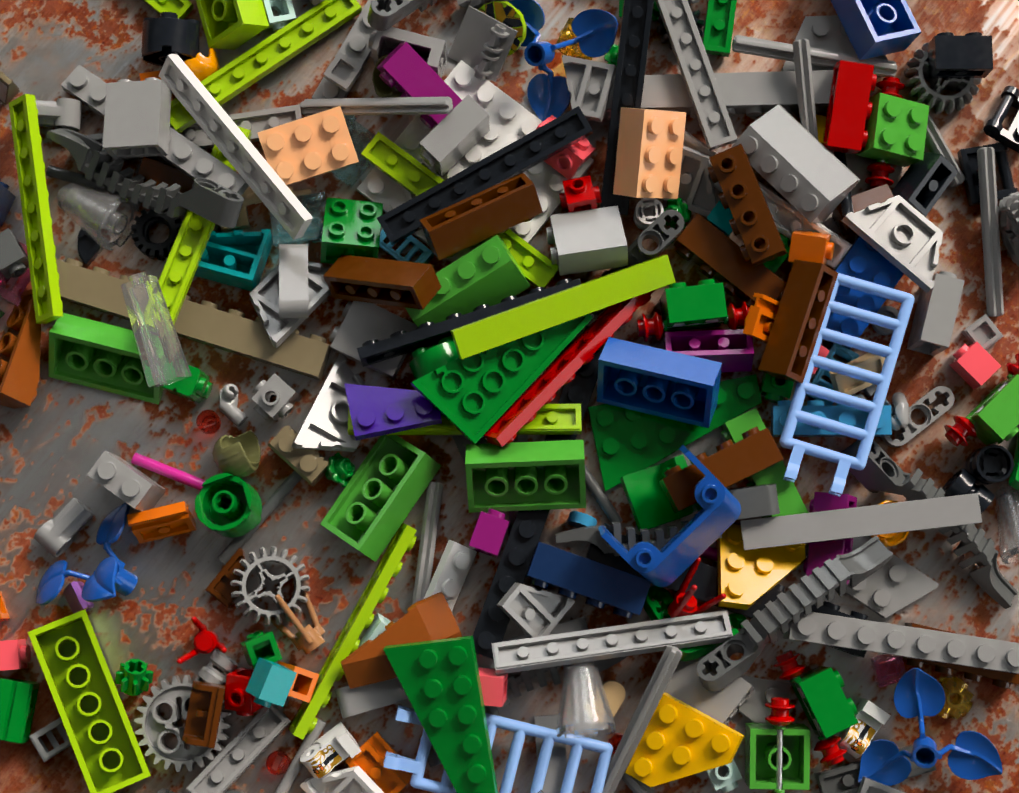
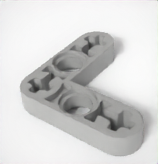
M873 384L864 389V393L868 398L875 394L876 386ZM938 386L930 390L909 407V424L905 429L903 427L900 428L902 431L899 435L902 439L901 441L899 439L892 440L890 436L880 438L890 447H900L906 444L953 406L955 401L953 392L945 386ZM861 393L858 394V395H856V394L851 395V396H855V397H858V398L867 400V399L863 396V394H861ZM935 393L938 395L944 394L946 396L944 399L945 406L939 404L930 410L927 405L936 400ZM885 399L884 405H891L887 401V399ZM891 406V416L896 415L895 409ZM914 409H920L924 412L925 421L923 424L917 425L912 422L911 412Z

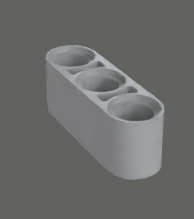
M279 244V318H309L308 244Z

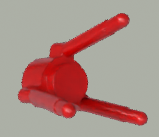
M700 557L691 565L680 588L674 594L675 599L668 606V613L671 618L701 614L726 598V594L722 593L698 607L697 600L693 596L697 586L692 585L685 593L701 562Z
M193 616L191 621L199 629V633L194 638L193 644L195 648L177 659V664H182L198 656L200 653H212L215 649L226 653L227 648L224 643L220 642L219 636L214 631L207 630V626Z

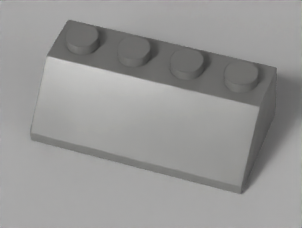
M779 104L750 124L732 146L742 144L751 166L810 223H823L860 181L852 171Z

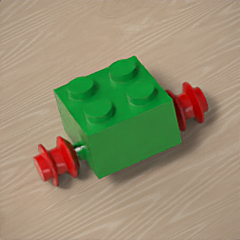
M714 279L698 281V285L686 286L685 282L673 283L669 285L668 289L664 290L660 298L662 318L657 312H654L653 318L649 319L642 313L641 319L637 320L638 337H643L644 341L647 342L648 337L655 335L659 341L663 335V330L665 333L720 327L722 323L727 324L733 330L737 326H745V318L749 313L750 307H747L746 303L743 302L741 308L735 309L732 303L726 308L723 282L715 283Z
M792 650L786 651L775 657L777 662L773 664V667L781 668L782 673L778 678L789 680L814 733L819 736L818 739L820 741L814 747V751H821L823 754V758L819 762L827 763L828 766L835 765L844 760L843 754L847 752V749L839 748L837 743L841 740V737L834 736V734L857 724L858 721L855 715L858 714V710L850 697L846 699L842 690L845 684L837 670L833 671L831 667L818 666L802 674L806 665H798L796 659L800 653L793 654Z

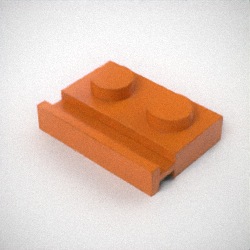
M754 293L753 297L756 298L755 305L750 306L749 313L745 318L743 334L767 344L780 302L764 294Z
M185 501L127 515L128 526L131 527L133 534L140 544L196 531L195 519L189 508L186 507Z
M378 731L360 747L361 752L353 758L349 757L345 761L350 768L359 766L384 793H399L410 782L412 775L410 772L383 767L386 751L398 753Z

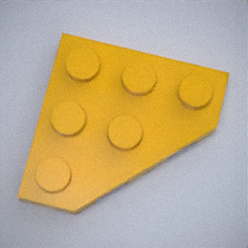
M732 524L722 534V538L717 539L718 595L726 594V598L720 601L718 606L749 609L766 592L768 593L785 576L804 562L806 559L805 544L743 550L740 525Z
M665 692L625 773L649 787H654L720 767L732 762L744 735Z

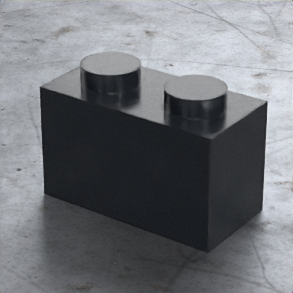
M942 32L934 36L928 44L929 78H985L993 70L992 36H982L980 32L967 33L965 36H954L952 32Z
M924 152L923 161L911 164L891 192L894 197L900 195L926 217L957 175L958 170L942 154Z

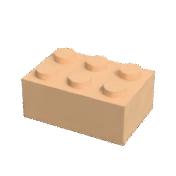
M341 106L257 133L267 163L286 186L359 163Z
M621 107L613 194L635 198L678 199L686 112Z

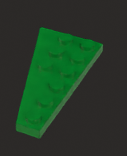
M586 314L464 359H459L458 357L410 384L472 444H476L593 317L590 314Z
M756 374L720 381L718 403L709 428L609 404L588 407L604 492L620 484L622 476L654 465L678 451L682 445H689L722 426L725 422L762 403Z
M473 636L385 646L383 650L456 792L498 793Z

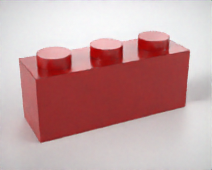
M840 60L834 65L822 142L828 150L856 154L862 148H865L868 139V131L864 130L866 119H870L872 113V102H869L870 91H874L877 81V74H873L874 65Z

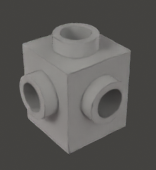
M274 373L268 381L262 380L254 388L253 393L255 395L251 399L257 404L253 409L265 420L271 416L277 421L279 417L284 419L293 410L294 406L292 403L299 395ZM277 396L274 402H270L272 397Z

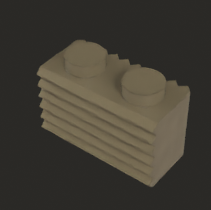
M285 426L270 441L268 446L305 481L314 487L325 475L329 462L316 450L295 449L291 447L298 433L290 426Z

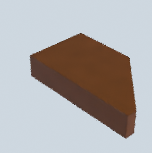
M242 548L235 552L205 589L227 608H230L238 598H232L231 593L239 591V586H231L230 582L232 580L240 581L241 578L233 574L234 569L241 571L245 569L239 563L241 559L245 560V552Z

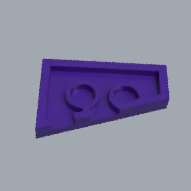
M344 383L356 441L442 423L440 412L417 390Z

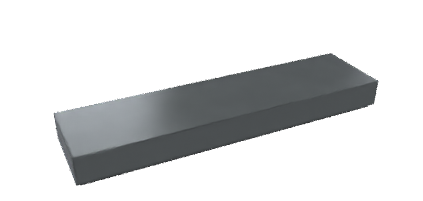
M912 745L898 748L899 752L907 750L912 753ZM861 760L815 773L819 792L857 793L860 786L858 776ZM910 761L912 770L906 779L937 770L936 766L921 768Z

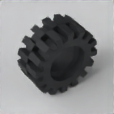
M150 208L149 211L143 209L140 211L142 215L140 217L136 215L134 218L136 224L131 226L133 231L131 236L135 241L134 244L149 258L164 260V257L168 258L182 221L179 217L171 218L167 216V212L158 214L154 211L155 208ZM163 223L169 228V236L162 243H154L149 239L148 233L154 224Z

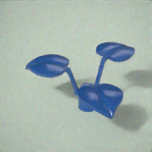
M507 1L513 4L512 6L517 10H520L527 25L526 38L521 46L526 47L524 52L525 60L528 64L538 66L540 71L543 70L547 73L538 74L529 82L527 88L529 103L541 121H545L551 115L558 118L565 112L571 100L566 82L567 78L564 76L554 77V72L546 64H549L554 59L555 50L578 42L581 52L586 56L595 58L605 55L614 44L618 21L615 16L605 10H585L579 13L572 21V31L577 37L552 45L547 41L538 42L541 38V34L538 31L544 26L545 15L542 7L536 1Z
M124 503L112 510L99 526L96 542L99 545H103V549L110 557L101 561L91 576L66 570L67 561L65 560L53 563L40 580L36 596L37 604L46 605L54 600L61 591L65 578L68 576L87 580L82 589V598L88 602H97L116 597V592L123 596H128L134 590L138 577L124 569L125 563L119 560L111 549V543L118 540L125 527L130 505Z
M912 668L899 679L894 691V704L902 717L913 718L918 716L920 737L913 742L912 753L907 750L899 752L898 746L890 740L878 739L870 742L868 748L861 755L858 782L860 784L864 776L888 786L899 784L909 776L912 770L910 761L921 768H930L936 764L937 759H942V755L950 750L952 751L948 755V765L951 771L960 778L977 780L992 775H1000L1003 769L999 753L993 743L986 736L976 731H963L957 735L955 745L948 744L939 751L937 750L935 741L930 737H926L924 716H935L942 710L945 704L944 689L929 674L919 668Z

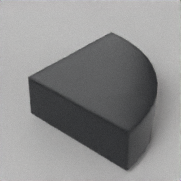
M83 226L78 234L77 247L79 257L89 266L107 245Z

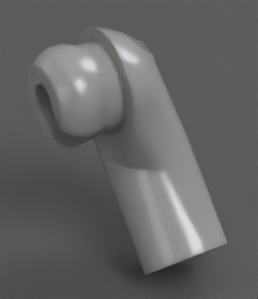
M229 383L220 391L219 409L237 427H240L248 417L238 408V387Z
M897 392L891 398L896 415L891 416L892 429L894 431H898L902 427L905 429L909 424V404L905 395Z

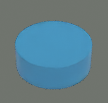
M572 511L569 514L567 523L575 528L595 526L597 525V520L588 514Z

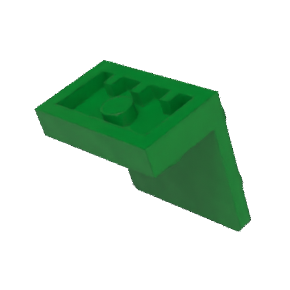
M328 197L325 206L320 263L334 264L342 254L378 258L381 225L377 218L382 216L383 204Z
M683 454L659 465L620 478L639 531L640 529L647 528L648 530L669 523L702 509L697 502L674 513L659 481L665 478L663 472L677 465L680 466L681 470L688 467Z

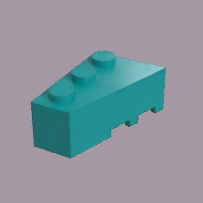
M261 229V232L234 230L233 233H216V231H212L194 276L252 291L260 283L273 244L271 230Z

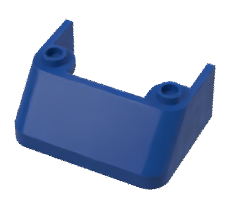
M684 445L679 450L705 475L696 484L694 489V497L702 509L660 551L649 542H639L628 551L603 525L598 528L601 537L633 569L657 587H666L673 583L739 518L741 513L739 501Z

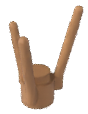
M304 593L303 596L308 599L305 604L314 628L310 624L303 627L279 594L275 595L276 601L298 632L295 636L282 623L276 625L274 617H270V621L293 642L298 651L302 649L307 655L325 642L321 636L325 631L319 623L307 593Z

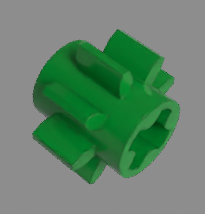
M130 659L125 664H120V670L116 672L115 684H121L120 691L127 695H140L143 691H148L149 684L153 680V671H147L148 663L139 659Z

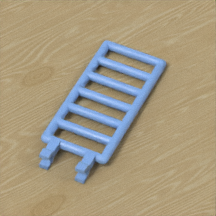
M838 273L803 383L796 384L779 440L782 447L792 450L783 480L793 483L796 481L803 454H807L837 464L828 494L840 497L843 494L849 469L863 470L865 468L915 301L912 294ZM839 285L901 303L897 319L834 301ZM833 312L893 330L889 347L827 329L826 326L830 313ZM822 340L885 357L881 374L818 356ZM814 367L877 385L873 401L871 402L809 383ZM806 394L868 412L864 429L801 411ZM797 422L860 440L856 457L794 439L793 435Z
M398 705L395 715L396 721L422 726L414 709ZM485 713L491 750L497 728L514 732L499 793H511L526 735L543 739L529 793H542L554 742L571 746L560 793H572L583 749L600 753L590 793L603 792L613 752V746L610 743ZM424 728L416 759L386 751L383 767L412 773L410 785L413 788L433 793H457L445 769L443 770L441 782L423 778L432 745Z

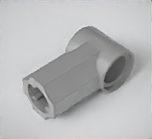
M58 98L57 101L36 100L39 126L54 127L55 129L66 128L75 132L80 131L81 101L72 98Z
M73 498L54 519H50L43 524L33 538L54 558H57L68 549L74 540L73 537L94 514L77 498Z

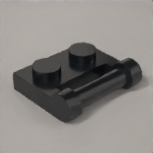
M1006 86L1001 94L1002 100L992 119L986 122L983 130L989 137L1019 153V90L1014 86ZM1013 106L1017 111L1006 130L1003 128L1002 122L1010 107Z
M1002 143L961 149L957 152L961 171L965 177L964 185L969 206L980 205L977 150L982 147H993L1003 187V190L999 191L997 188V201L1009 196V194L1019 192L1018 188L1014 187L1007 155L1009 147Z

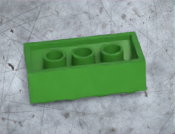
M496 235L436 273L441 288L423 310L406 308L417 327L426 322H434L435 324L445 321L446 317L455 313H462L464 315L473 312V309L480 305L489 304L493 306L499 304L502 299L516 296L531 286L503 239Z
M63 313V317L57 319L49 331L48 377L159 405L164 391L159 381L167 361L172 359L173 340Z
M381 435L320 525L376 562L441 465L397 435Z
M584 440L511 442L503 447L489 443L466 444L465 470L469 513L488 512L489 508L497 511L586 508Z

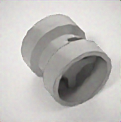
M215 649L210 655V662L207 666H203L200 669L198 675L208 683L225 685L226 674L236 670L239 665L230 657Z

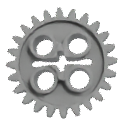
M189 674L184 676L182 683L178 675L172 676V685L166 679L161 680L162 689L152 686L151 691L154 696L143 695L142 698L147 705L137 707V710L143 713V717L134 719V722L142 724V728L135 731V734L144 736V739L138 744L139 746L148 745L149 748L144 754L145 756L153 753L156 755L153 764L156 765L165 760V770H168L174 763L176 772L182 771L184 764H186L188 771H192L195 767V761L202 768L206 765L204 757L211 761L215 758V754L212 751L213 748L190 745V748L186 749L185 741H182L184 728L177 725V721L181 720L182 717L184 720L187 718L193 684ZM197 677L195 681H202V678ZM177 697L182 699V714L177 703ZM163 703H167L172 707L173 714L170 719H165L160 714V707ZM221 711L214 750L222 751L224 747L219 741L229 739V736L223 733V729L232 727V724L224 722V718L231 715L229 711ZM168 733H173L177 736L178 744L174 749L169 748L165 743V736Z

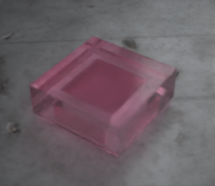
M882 654L871 658L876 684L879 688L898 683L902 675L906 673L902 656Z

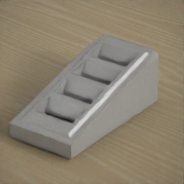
M61 717L29 736L43 762L71 746L67 732L62 726ZM57 728L64 743L59 745L51 730ZM45 734L54 748L51 751H48L40 738Z

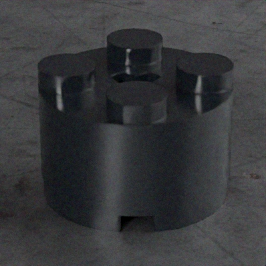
M173 12L160 13V18L147 17L143 19L141 52L145 62L163 67L167 56L177 53L183 61L195 58L196 54L199 53L200 22L198 20L178 19V15Z

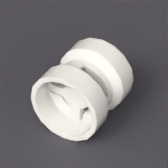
M656 198L641 199L634 211L633 220L635 225L639 229L645 230L664 212L662 203Z

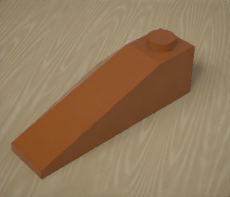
M32 289L21 293L6 322L9 329L0 339V406L13 409L30 407L37 396L36 388L40 375L41 324L36 323Z
M442 592L411 605L406 609L408 613L395 623L391 621L385 626L386 630L374 640L366 641L340 662L350 689L398 678L383 650L385 646L462 637L461 631Z

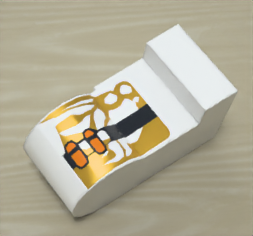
M862 699L857 706L858 714L855 717L858 723L844 729L839 736L841 740L837 743L841 749H847V753L856 759L865 752L880 727L885 725L891 716L866 699Z
M339 722L304 751L300 761L315 779H320L331 772L336 765L347 757L353 758L359 754L361 749L352 734L342 722Z

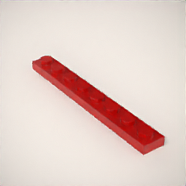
M655 290L609 306L483 435L489 444L501 447L510 444L516 438V433L524 425L529 424L535 419L536 412L543 405L550 403L555 398L556 392L563 385L574 379L575 372L594 358V353L602 345L606 344L608 337L613 338V333L620 326L628 323L633 317L632 314L640 306L650 301L651 294Z

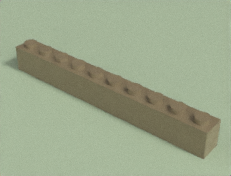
M67 258L65 262L56 259L61 300L141 324L156 285L148 283L147 287L136 284V279L126 275H120V278L109 276L110 271L94 266L93 270L83 268L82 262ZM186 295L171 334L316 380H322L332 350L330 345L326 344L327 339L314 334H310V337L307 338L298 335L299 330L295 329L278 348H275L259 317H256L255 321L246 319L243 312L229 308L227 313L218 310L217 304L205 300L198 304L190 301L191 297Z

